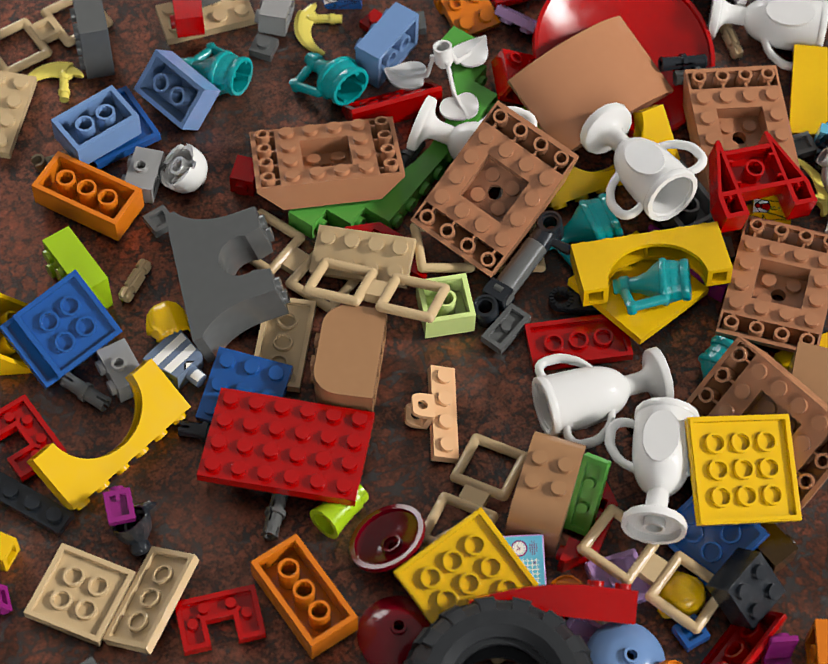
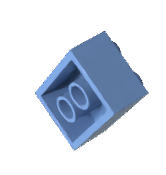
M395 2L390 9L387 8L383 12L380 20L370 26L368 33L363 38H359L354 47L356 50L355 61L358 67L366 70L369 76L368 83L376 88H379L387 79L384 68L400 64L418 44L419 14L398 2Z
M155 49L134 87L137 93L182 130H199L220 93L217 87L173 51Z
M113 85L51 119L56 140L71 157L86 164H90L142 133L139 115Z

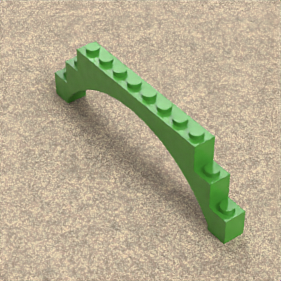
M453 26L441 40L450 41L453 48L475 37ZM453 61L450 68L457 96L465 92L473 94L478 100L479 110L476 116L464 121L446 119L445 123L456 127L465 122H479L497 102L498 94L484 87L488 79L486 77L487 66L482 64L477 67L466 68L461 63L456 65ZM434 140L424 153L404 169L405 177L382 199L290 209L288 211L289 225L312 240L317 235L319 224L326 226L329 224L333 227L345 228L346 226L365 224V222H381L391 229H398L404 220V216L415 209L421 196L428 194L433 182L443 176L445 168L454 159L450 155L446 144Z

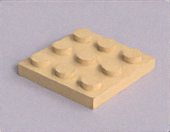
M62 543L27 605L24 615L29 619L100 647L103 636L136 577V572Z

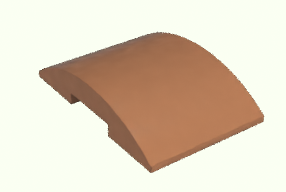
M620 16L602 21L574 35L533 61L508 80V84L527 111H530L535 116L540 129L572 152L583 146L580 143L582 127L589 116L598 108L617 102L623 104L632 115L633 112L651 106L674 91Z

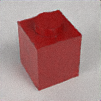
M237 155L229 177L231 192L239 195H255L256 182L252 157Z

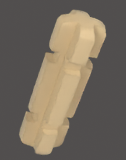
M724 24L719 28V31L723 34L722 38L727 49L731 50L729 51L730 56L734 60L743 57L744 51L742 46L738 45L740 42L735 30L732 28V24Z
M141 258L137 262V268L132 270L124 283L126 286H123L118 293L121 301L131 302L135 296L133 293L138 291L146 278L144 275H147L151 270L150 261Z

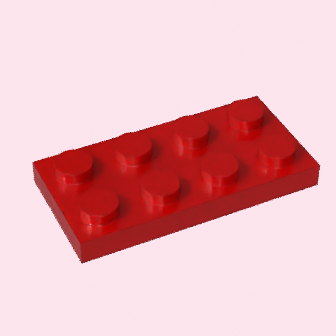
M603 314L524 324V334L533 372H535V364L539 359L558 353L580 357L591 365L633 359L634 354L629 336ZM559 363L545 367L544 371L577 366Z

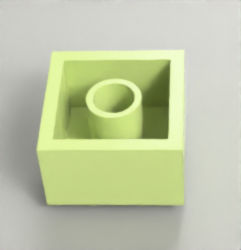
M466 273L428 278L427 280L448 284L450 291L434 321L431 323L421 321L425 339L475 331L476 313ZM416 288L418 309L427 312L437 292Z

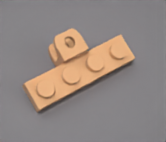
M430 365L427 369L428 394H413L411 403L407 404L404 408L405 424L419 429H428L430 426L431 461L456 464L459 460L455 368ZM411 413H412V415H414L415 417H418L419 419H414V418L411 416Z

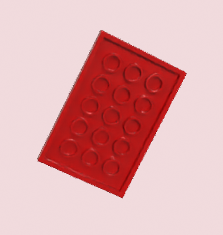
M221 387L198 467L197 480L355 506L374 424L375 412Z

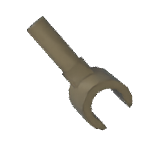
M35 154L31 157V162L35 165L37 171L42 172L54 155L44 158L42 154Z

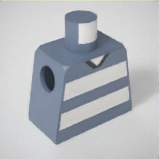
M181 330L164 338L143 358V361L152 358L176 389H181L189 381L199 388L207 380V375L201 371L204 366L201 352Z

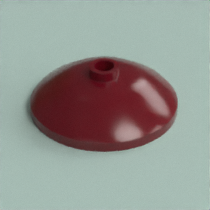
M392 504L377 509L359 523L351 536L349 551L353 561L358 567L369 572H384L401 566L417 552L423 542L426 531L424 519L415 508L405 504Z
M406 596L386 597L373 603L363 613L357 630L358 646L361 654L369 664H403L414 640L423 628H427L431 624L412 598ZM399 624L404 628L402 630H395L394 626Z

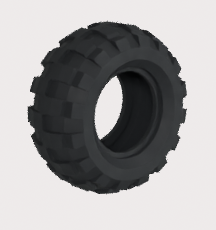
M494 596L474 598L473 602L461 607L454 605L439 614L437 620L429 627L423 628L414 640L403 664H475L493 658L511 660L518 664H593L590 656L591 651L582 637L575 635L567 627L566 620L553 611L548 610V612L534 607L531 604L532 601L513 597L512 600H496Z

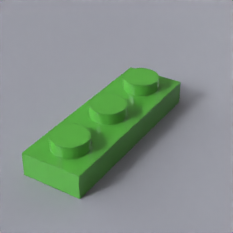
M589 452L583 455L564 528L586 536L595 524L612 461Z

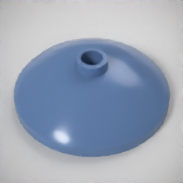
M609 622L597 629L587 642L593 664H659L665 660L663 649L655 636L646 628L636 623L633 625ZM627 652L634 655V660L627 657Z

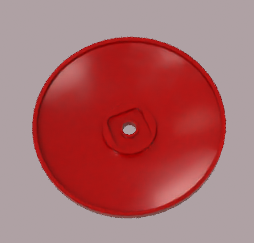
M547 0L537 17L532 38L534 61L583 30L607 19L620 16L657 68L659 57H673L683 53L687 56L705 54L707 56L706 68L715 67V52L710 31L702 15L690 0ZM664 71L661 73L674 91L652 105H664L671 131L674 132L686 123L683 109V85L675 86L673 83V71ZM633 114L631 115L632 124L627 134L629 138H633L635 123Z

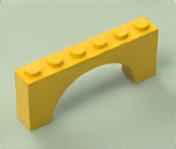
M663 104L652 105L633 112L635 123L633 137H642L656 143L674 140ZM667 149L675 158L680 159L677 149ZM614 164L596 172L584 171L574 166L565 183L547 207H553V210H558L566 207V202L575 200V202H579L582 199L589 198V193L595 191L596 194L606 192L608 183L616 172ZM621 181L617 184V186L623 185Z
M718 222L700 223L684 227L679 226L671 229L654 230L646 233L571 244L570 262L583 307L608 303L609 284L613 277L623 268L639 261L659 259L661 257L666 258V260L680 261L683 258L688 259L689 267L702 278L706 287L731 283L733 266Z
M152 358L143 361L125 377L133 392L135 412L127 435L117 447L101 457L83 459L68 455L54 443L44 446L27 461L29 466L67 509H77L79 511L91 501L88 498L95 491L97 493L103 491L109 486L110 482L108 480L114 474L119 476L129 468L128 462L132 458L136 457L138 459L149 450L147 447L149 443L153 440L157 442L168 433L166 428L172 423L177 425L180 420L187 416L185 412L191 406Z

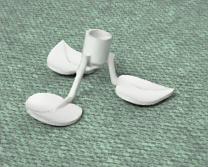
M486 35L458 44L453 48L448 40L435 42L433 45L434 54L430 55V62L427 68L418 61L404 62L393 67L384 68L388 80L395 87L402 90H414L423 86L424 78L429 77L435 62L439 68L447 70L453 96L444 99L440 103L441 115L446 119L454 121L471 119L478 113V100L469 92L457 96L450 66L453 61L456 65L461 63L466 68L477 67L485 63L488 59Z

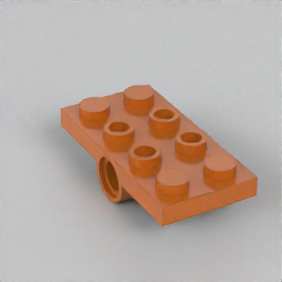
M433 0L437 11L441 15L445 14L451 28L455 26L471 36L498 27L501 23L498 16L494 14L495 11L489 0Z

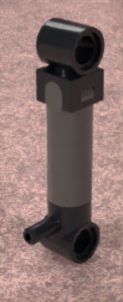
M546 211L539 216L538 225L497 278L492 277L482 289L483 295L478 296L474 300L473 305L478 325L489 328L500 316L499 310L503 312L510 303H514V295L551 247L566 255L570 254L571 246L561 241L564 236V228L559 213ZM549 226H555L552 229H547ZM486 309H490V310H491V311L488 312V313H482V311H484V310H486Z

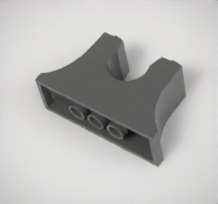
M255 206L213 219H192L183 217L176 212L165 214L192 340L207 363L215 361L219 346L225 348L235 337L247 329L289 314L287 304L291 303L286 288H283L280 277H275L270 268L253 270L248 274L235 276L244 264L260 260L274 252L271 243L275 241L272 229L268 227L264 214L259 215Z

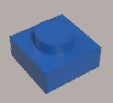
M695 613L689 616L694 621L697 618ZM679 623L672 626L671 629L686 652L706 642L711 636L705 627L699 634H693Z

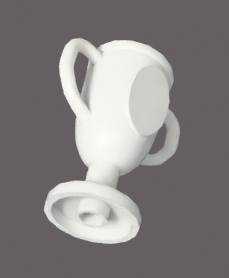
M712 0L707 27L711 38L714 39L717 31L724 24L744 26L751 37L762 43L767 57L781 69L792 71V62L782 59L771 47L793 52L794 44L823 47L828 24V0H755L747 7L733 5L726 0Z
M428 95L415 119L406 148L416 151L424 140L434 139L446 144L450 155L455 159L484 118L479 122H465L456 127L451 126L437 118L435 113L437 100ZM508 106L537 127V120L530 111L516 106ZM501 188L497 199H499L503 194Z
M615 102L598 108L584 123L580 133V143L590 153L601 154L610 150L615 152L614 168L616 172L606 188V203L609 210L621 220L635 218L643 210L650 219L655 221L669 220L678 215L694 198L697 190L695 174L702 171L707 165L705 152L698 145L689 141L676 139L656 143L642 137L629 138L627 134L632 124L631 113L623 104ZM667 149L689 151L698 161L695 165L686 168ZM619 181H621L629 194L637 202V205L630 210H623L616 203L615 189Z
M657 347L644 351L642 370L625 376L615 369L600 366L593 367L580 357L562 353L545 356L535 364V374L537 377H534L532 381V396L536 414L544 433L555 437L564 435L565 440L586 445V449L596 447L605 441V432L608 424L616 418V414L625 406L629 396L648 392L651 398H674V386L670 368L661 350ZM559 363L579 367L546 375L544 372L545 367ZM607 420L604 428L593 437L578 440L572 435V432L586 429Z
M657 397L644 400L636 407L635 420L617 418L611 421L606 428L605 447L611 458L622 468L634 473L637 483L646 493L645 505L629 508L624 512L621 521V528L624 533L643 543L655 545L679 542L685 537L687 532V523L684 517L677 511L668 508V500L670 496L680 490L687 477L691 476L684 419L687 417H700V415L692 405L679 399ZM621 427L634 429L632 462L626 460L619 453L615 445L616 431Z

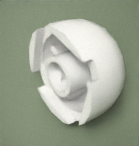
M182 144L177 145L165 158L164 163L167 166L165 172L161 170L160 173L161 182L165 187L179 193H190L206 181L208 171L207 160L194 146L190 144L186 146Z

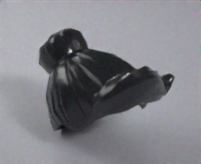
M146 501L133 504L136 521L112 526L113 534L120 542L130 546L131 554L134 556L145 555L151 549V544L148 540L152 528L150 510L157 505L156 502Z

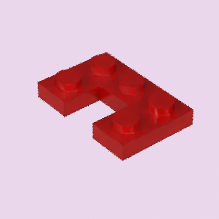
M25 394L0 408V441L18 431L28 445L7 458L8 464L21 482L36 474L27 461L47 444L54 443L60 450L67 453L64 446Z
M255 584L179 600L175 607L185 656L212 650L207 625L234 619L239 644L266 638Z

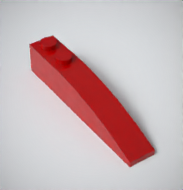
M588 579L587 585H530L495 591L474 598L494 596L496 600H512L513 597L532 601L531 604L534 607L545 612L551 610L562 617L635 625L639 591L631 590L632 584L615 582V588L604 587V581ZM474 598L468 599L467 604L473 602Z

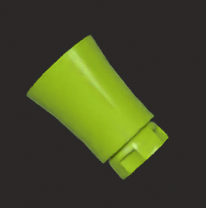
M360 484L355 506L323 502L310 511L311 520L324 535L336 539L346 524L363 508V504L368 501L369 495Z

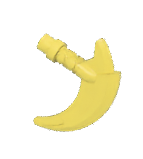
M312 3L303 11L299 10L294 20V32L297 40L303 47L324 56L325 51L319 48L313 41L311 35L312 26L314 23L342 24V14L317 15L315 12L317 3Z
M64 61L41 65L28 74L36 76L37 81L46 78H59L58 95L62 103L69 101V80L73 77H84V74L74 67V63Z
M798 159L799 165L808 173L815 185L817 193L815 195L818 200L816 205L820 208V216L825 217L828 214V193L823 187L821 175L808 163Z

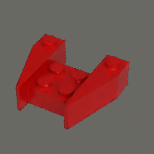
M172 0L174 15H169L171 29H176L177 38L205 35L201 0Z
M768 131L763 133L757 145L724 151L720 140H717L708 156L710 210L714 222H718L721 233L743 228L750 215L745 201L776 195L786 220L809 216L818 201L809 179Z

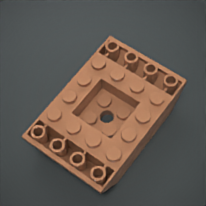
M776 65L684 70V114L690 142L698 145L707 156V165L702 171L697 173V176L709 193L708 156L717 140H720L724 151L757 145L763 133L768 131L800 169ZM739 137L744 143L737 144L732 138ZM693 155V157H694V162H695V164H696L698 160H697V158Z
M497 100L410 221L492 278L507 263L539 216L563 186L579 156ZM491 188H501L503 191L502 196L499 199L490 198L488 193Z
M392 116L249 132L257 194L283 210L382 199L405 177Z
M749 216L744 224L733 265L731 283L727 287L715 334L733 339L741 336L750 343L794 353L798 341L819 346L828 310V233ZM780 295L784 300L775 301L772 296Z
M738 336L686 402L697 409L700 417L789 414L800 507L802 510L828 479V404L769 354L741 336Z

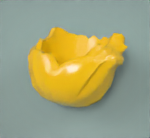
M163 301L154 305L147 314L146 333L148 336L156 339V342L160 343L164 338L172 335L174 332L178 333L180 330L190 331L187 314L176 302Z
M677 571L674 572L658 596L689 617L694 613L697 614L703 608L706 591L703 583L698 578ZM657 609V612L660 613L662 618H671L665 613H663L661 610Z

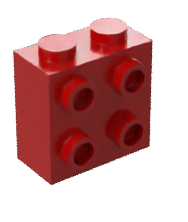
M502 48L491 61L498 100L523 105L508 84V80L534 61L533 55Z

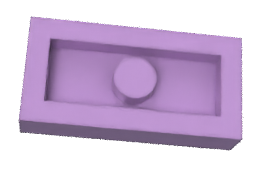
M497 6L494 14L500 16V21L508 25L513 23L519 25L520 31L532 35L536 20L508 6Z

